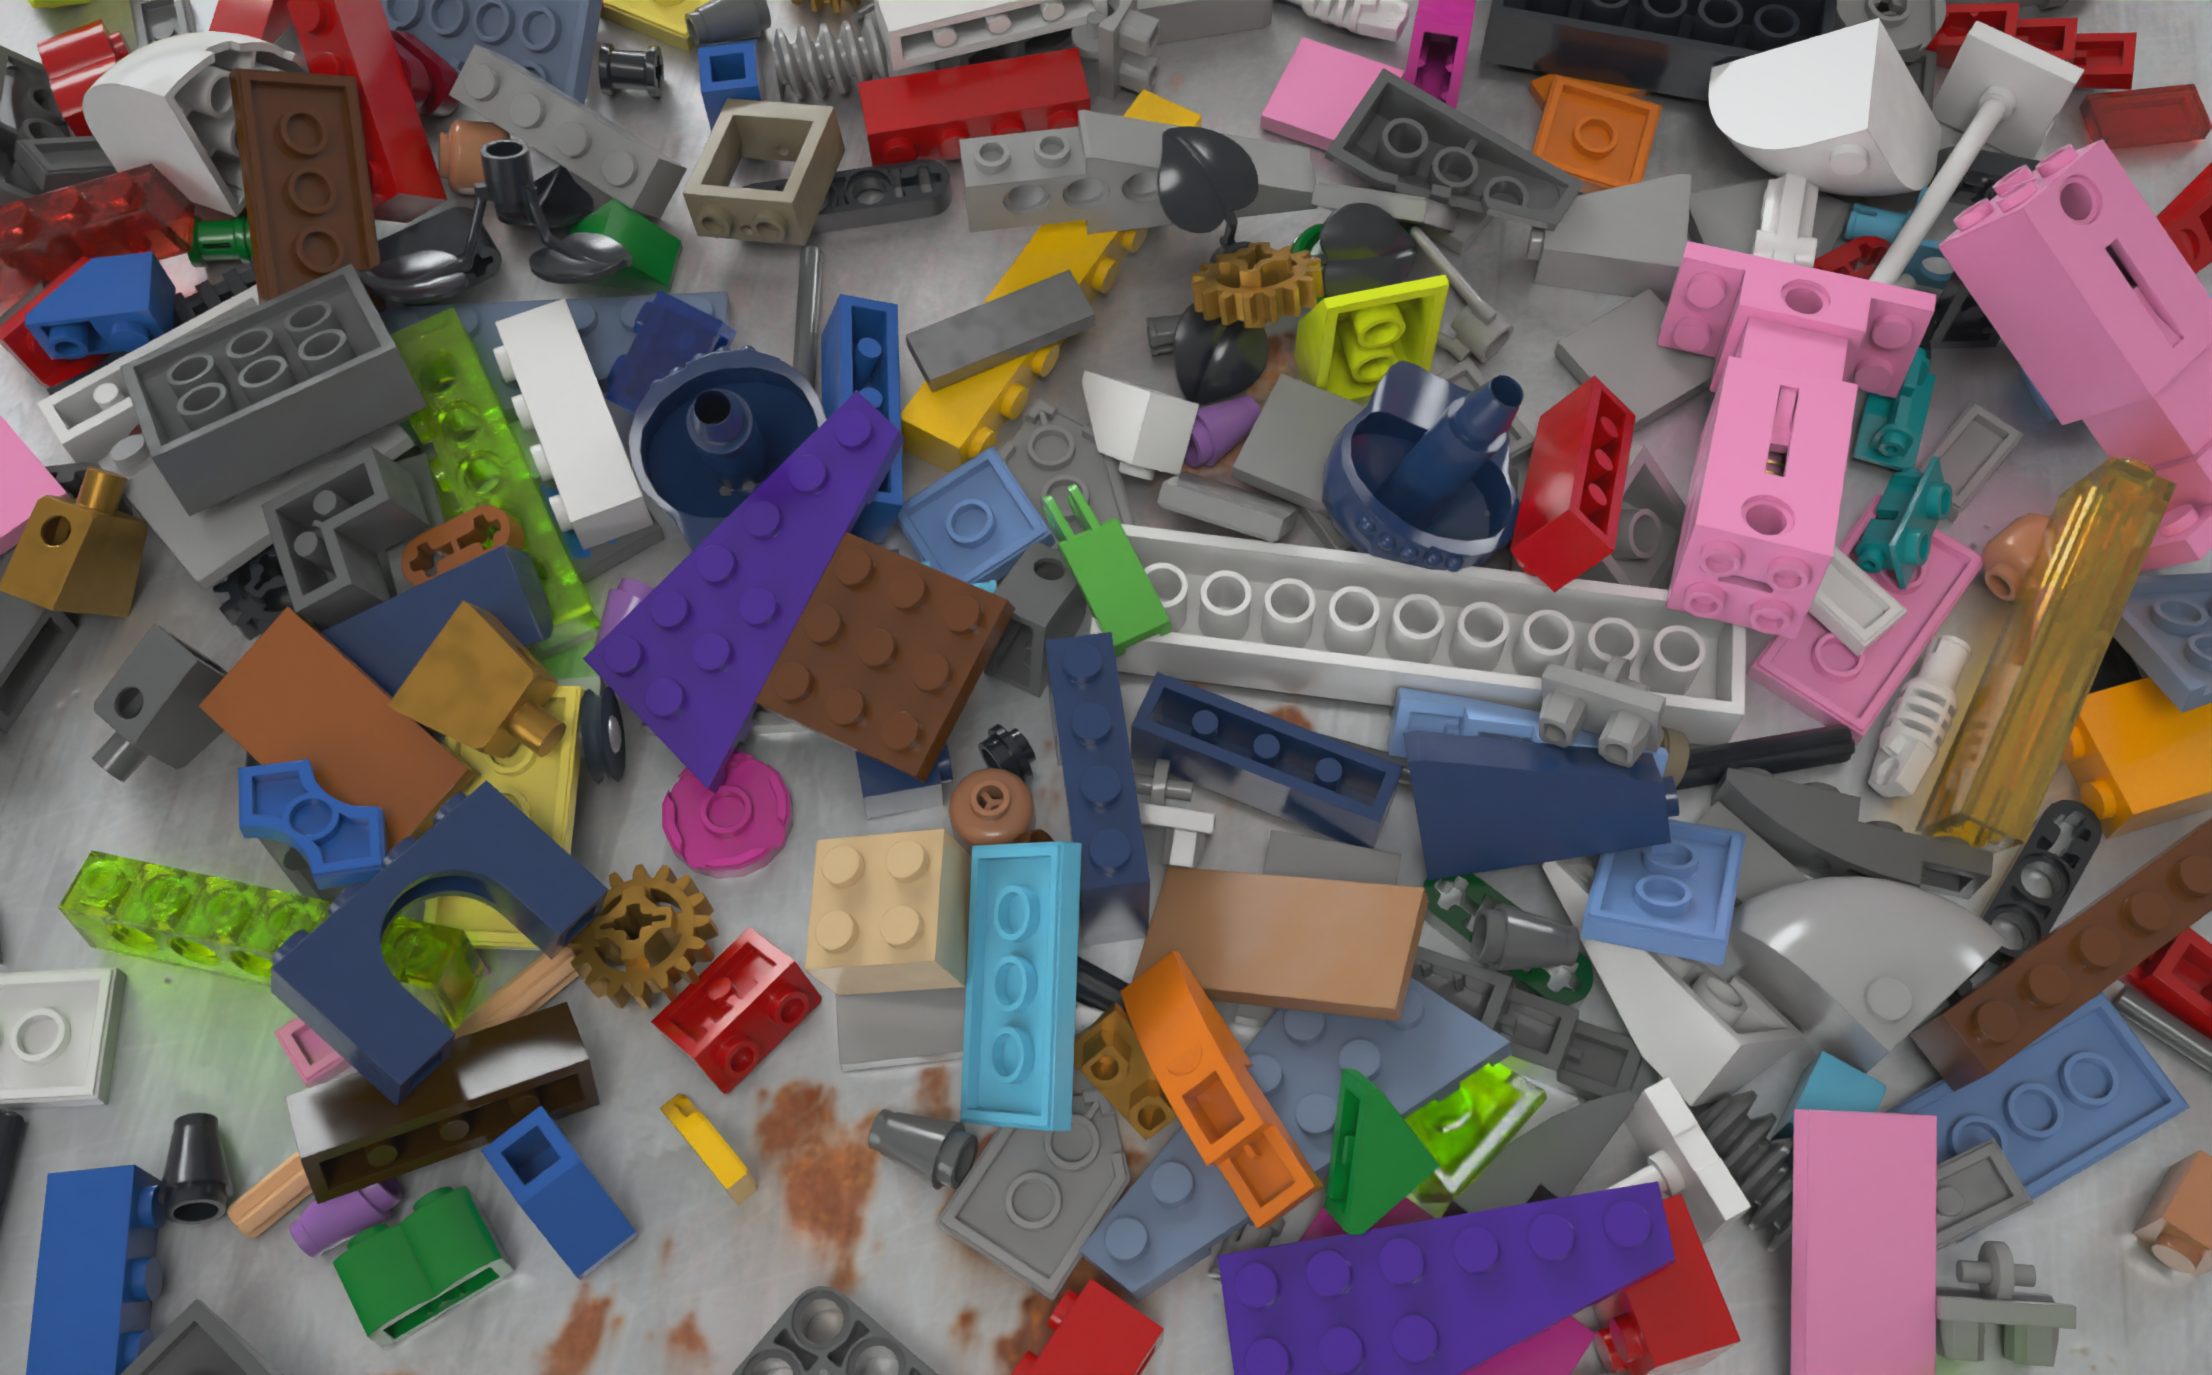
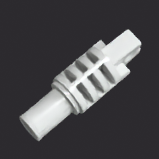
M1286 0L1303 7V12L1309 18L1315 20L1319 18L1321 22L1326 24L1333 23L1335 27L1341 29L1348 28L1350 32L1394 42L1401 36L1409 19V4L1402 0Z
M1943 635L1941 639L1938 636L1933 637L1930 640L1918 675L1904 683L1900 688L1898 698L1891 709L1892 713L1887 718L1885 728L1878 739L1879 747L1868 780V784L1882 797L1892 798L1894 796L1905 797L1913 795L1920 781L1925 777L1939 755V749L1946 738L1945 734L1950 729L1952 718L1958 710L1957 695L1955 694L1956 686L1972 655V648L1969 644L1958 637Z

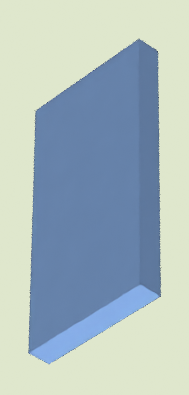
M2102 991L1990 1074L1955 1092L1942 1079L1885 1112L1937 1116V1165L1995 1138L2033 1200L2189 1109L2190 1106ZM1975 1233L1956 1241L1957 1244L1974 1235Z

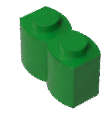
M447 1186L427 1193L414 1204V1212L400 1224L391 1227L380 1224L361 1231L348 1242V1250L332 1262L367 1337L383 1348L422 1329L449 1308L481 1294L514 1270L478 1198L466 1186L457 1189Z

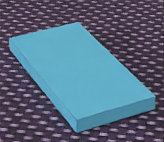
M1057 841L972 846L960 1122L1043 1131H1071L1082 843Z

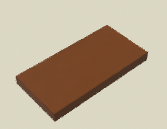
M288 606L199 705L209 717L261 765L309 759L314 770L316 782L331 797L352 806H368L383 809L387 823L388 853L404 838L413 836L418 840L434 824L433 819L438 810L452 796L461 792L477 774L423 724L389 707L388 704L393 697L307 619L296 614L295 610Z

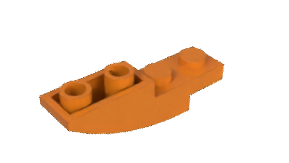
M1172 950L1120 991L1128 1017L1142 1050L1186 1133L1207 1166H1218L1257 1229L1268 1228L1324 1186L1249 1073L1248 1069L1253 1064L1178 951Z

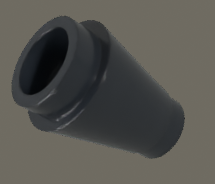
M190 1113L178 1117L173 1123V1134L159 1189L158 1201L165 1207V1216L171 1222L185 1225L211 1222L225 1214L226 1202L233 1197L234 1190L221 1134L218 1129V1118L208 1113Z

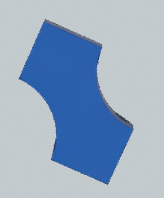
M309 759L238 768L239 828L245 839H272L296 849L308 860L318 889L347 886L355 882H360L361 884L368 883L383 870L381 864L388 854L387 823L383 809L368 806H352L331 797L316 782L314 770Z

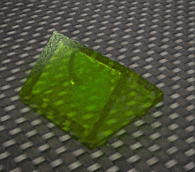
M1488 1063L1459 1082L1460 1089L1439 1103L1434 1099L1405 1118L1406 1123L1440 1164L1436 1171L1410 1193L1421 1204L1449 1203L1453 1199L1456 1200L1480 1176L1546 1101L1547 1095L1545 1090L1500 1063L1493 1067Z

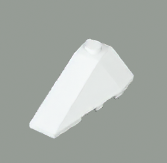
M1585 856L1544 862L1542 865L1573 926L1577 927L1579 938L1640 1054L1659 1073L1657 1076L1658 1081L1669 1076L1685 1103H1688L1690 1106L1718 1102L1727 1095H1732L1795 1048L1805 1037L1759 991L1737 974L1728 984L1700 961L1581 938L1583 917L1597 866Z

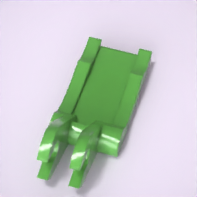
M1072 484L1066 487L1070 494L1066 497L1078 524L1084 531L1075 535L1054 498L1050 494L1043 497L1042 500L1045 506L1042 508L1051 530L1059 541L1057 546L1061 557L1076 580L1102 633L1112 632L1115 657L1126 653L1125 648L1158 633L1162 637L1173 632L1171 621L1119 520L1115 517L1099 524L1079 488Z

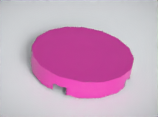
M739 751L733 752L723 770L727 774L716 794L708 790L686 767L678 775L680 780L673 786L671 793L668 789L662 803V828L675 856L693 872L715 879L745 877L766 867L784 849L793 827V802L780 773L769 764L767 766L763 762L755 760L752 755Z

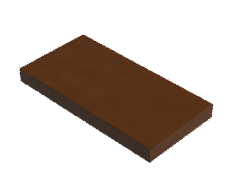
M235 68L229 74L259 304L349 264H352L355 270H367L380 264L356 77ZM365 288L378 314L385 311V299Z

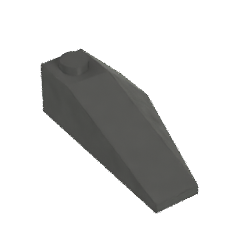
M0 45V247L9 251L90 236L96 226L99 198L97 187L42 191L14 159L16 141L71 137L67 122L64 120L54 98L50 79L44 65Z
M1385 68L1382 69L1325 154L1326 159L1374 187L1406 195L1424 197L1439 203L1551 231L1556 229L1584 184L1581 180Z

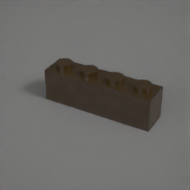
M567 1002L454 1039L451 1056L398 1107L359 1072L285 1096L299 1157L317 1204L490 1144L540 1106L554 1120H558L600 1105L590 1060Z

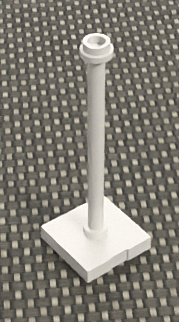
M1976 21L1967 34L1932 108V113L1936 120L1964 134L1869 280L1895 285L1985 143L2012 156L2033 159L2053 126L2056 114H2059L2068 100L2084 69L1980 21Z
M1669 1076L1643 1090L1624 1123L1645 1155L1648 1166L1605 1190L1658 1181L1661 1193L1664 1192L1669 1197L1682 1194L1700 1241L1704 1245L1724 1234L1752 1206L1722 1159L1719 1158Z

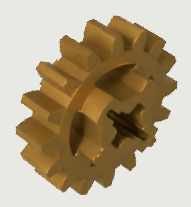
M1270 242L1249 243L1248 248H1240L1235 253L1219 254L1216 256V263H1202L1199 265L1200 272L1192 273L1191 275L1195 311L1203 312L1204 319L1207 321L1221 317L1222 325H1230L1240 320L1244 322L1245 328H1263L1267 326L1268 322L1272 324L1278 323L1279 318L1282 316H1300V307L1314 308L1317 305V298L1324 297L1320 258H1311L1310 251L1308 250L1293 254L1292 246H1285L1276 250L1271 248Z
M643 864L636 865L632 880L626 882L616 872H613L609 875V883L612 889L607 892L600 915L595 917L568 944L577 955L570 963L597 998L600 999L607 994L617 1008L623 1009L633 995L643 1010L651 1009L654 994L661 991L673 1002L678 999L675 986L677 982L683 979L688 983L696 985L700 981L697 973L692 968L696 961H713L715 955L705 940L719 936V929L710 917L714 909L703 892L699 893V889L690 876L686 874L677 879L671 868L667 865H662L654 878H651ZM660 902L677 907L681 910V913H675L671 906L659 907ZM611 959L616 966L626 965V972L608 966L605 960Z

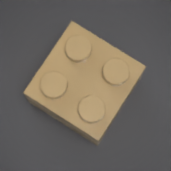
M944 828L817 840L804 970L838 996L965 987L972 856Z

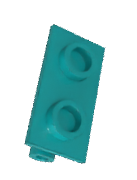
M1918 347L1896 398L1868 392L1852 457L1899 471L1907 467L1915 468L1936 375L1929 374L1931 363L1926 357L1927 354L1924 349Z
M1932 456L1924 473L1916 468L1907 467L1902 469L1901 472L1892 475L1876 508L1878 518L1883 519L1871 518L1855 550L1858 557L1857 564L1862 570L1868 573H1879L1882 569L1894 570L1900 589L1906 590L1917 566H1923L1926 563L1931 548V536L1939 520L1944 521L1950 513L1952 488L1949 483L1944 482L1939 457Z

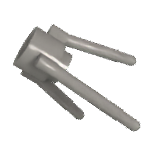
M1419 227L1411 228V237L1422 248V251L1443 275L1446 274L1450 284L1467 303L1451 324V328L1457 332L1456 337L1452 338L1439 332L1436 345L1448 350L1460 362L1469 358L1471 354L1481 362L1488 361L1506 344L1513 333L1514 327L1479 297Z

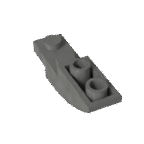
M1727 768L1711 795V806L1719 801L1797 870L1814 879L1832 876H1860L1886 879L1912 885L1927 891L1969 900L1992 876L1994 852L1971 847L1966 840L1958 837L1937 836L1930 838L1904 832L1899 825L1887 821L1859 822L1861 797L1840 793L1836 787L1826 783L1809 782L1799 784L1774 778L1771 773L1759 768Z

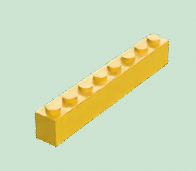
M1145 89L1141 91L1123 115V117L1176 126L1202 128V115ZM1085 220L1043 224L983 304L1070 269L1091 305L1099 292L1105 294L1113 286L1119 272L1120 263L1129 251L1132 253L1138 251L1146 238L1148 228L1087 234ZM1065 339L934 392H931L926 381H924L901 412V434L905 438L902 444L903 450L950 473L992 445L995 447L997 433L1008 419L1015 420L1020 415L1027 402L1029 389L1039 375L1046 377L1053 369L1059 356L1060 346Z

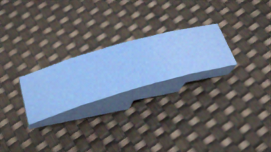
M1398 687L1387 739V748L1389 755L1407 758L1403 733L1412 731L1538 743L1547 742L1542 741L1539 737L1540 712L1469 697ZM1580 729L1574 744L1571 746L1598 748L1601 735ZM1659 747L1656 753L1645 749L1643 753L1653 754L1661 777H1663L1669 756L1667 750Z

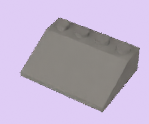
M399 424L389 427L384 426L354 440L349 447L340 452L323 454L296 467L284 478L275 481H265L237 494L229 503L221 507L207 508L192 516L187 514L152 460L143 433L131 435L120 440L112 448L110 454L97 463L104 470L128 478L123 495L199 586L206 591L273 544L262 504L370 446L393 461L415 446V444Z

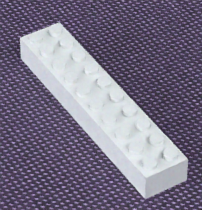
M1121 524L1171 621L1173 632L1162 637L1158 633L1125 648L1126 653L1116 657L1118 672L1155 676L1157 672L1181 680L1388 706L1395 705L1398 687L1469 697L1541 712V677L1549 662L1577 671H1582L1583 667L1586 666L1605 672L1610 660L1616 655L1630 660V680L1649 685L1648 692L1666 697L1662 726L1683 732L1687 736L1689 743L1707 746L1728 743L1745 715L1746 627L1710 618H1700L1690 613L1665 608L1669 592L1666 589L1574 579L1554 593L1537 576L1533 577L1525 572L1475 566L1463 568L1458 572L1431 570L1374 557L1367 553ZM1092 616L1090 634L1102 633Z

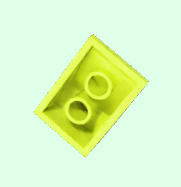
M1446 274L1328 297L1321 300L1298 321L1294 357L1302 382L1361 404L1368 402L1374 388L1388 369L1401 360L1414 363L1430 372L1449 288Z

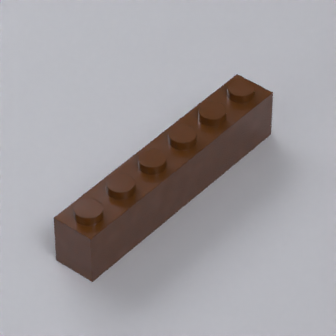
M2212 817L2198 825L1909 1033V1036L1954 1092L1996 1070L2212 911Z

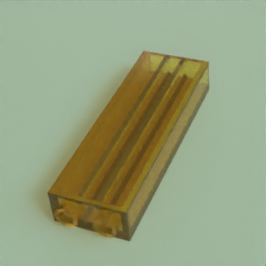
M2112 456L2060 494L2040 540L2035 557L2026 572L1914 832L1930 838L1937 836L1958 837L1966 840L1971 847L1992 851L1994 854L2026 842L2177 485L2156 475V471L2150 465L2135 459H2119Z

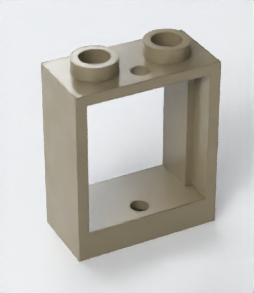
M727 98L683 191L697 236L805 246L845 152L834 107ZM741 158L795 162L783 191L728 187Z

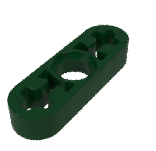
M1474 874L1434 880L1426 878L1423 885L1429 900L1424 920L1472 958H1474L1472 953L1473 932L1468 930L1467 927L1472 915L1476 917L1480 906L1494 909L1498 903H1503L1520 909ZM1453 888L1460 890L1463 893L1460 902L1462 907L1454 904L1448 910H1445L1438 905L1441 896L1438 890L1446 894ZM1578 952L1576 962L1572 967L1532 968L1529 974L1522 969L1495 971L1513 977V988L1575 1009H1578L1586 999L1594 980L1592 967L1586 957ZM1480 963L1487 969L1491 970L1488 966V963ZM1563 968L1573 975L1569 982L1571 989L1563 987L1556 993L1547 986L1551 978L1548 972L1556 974Z

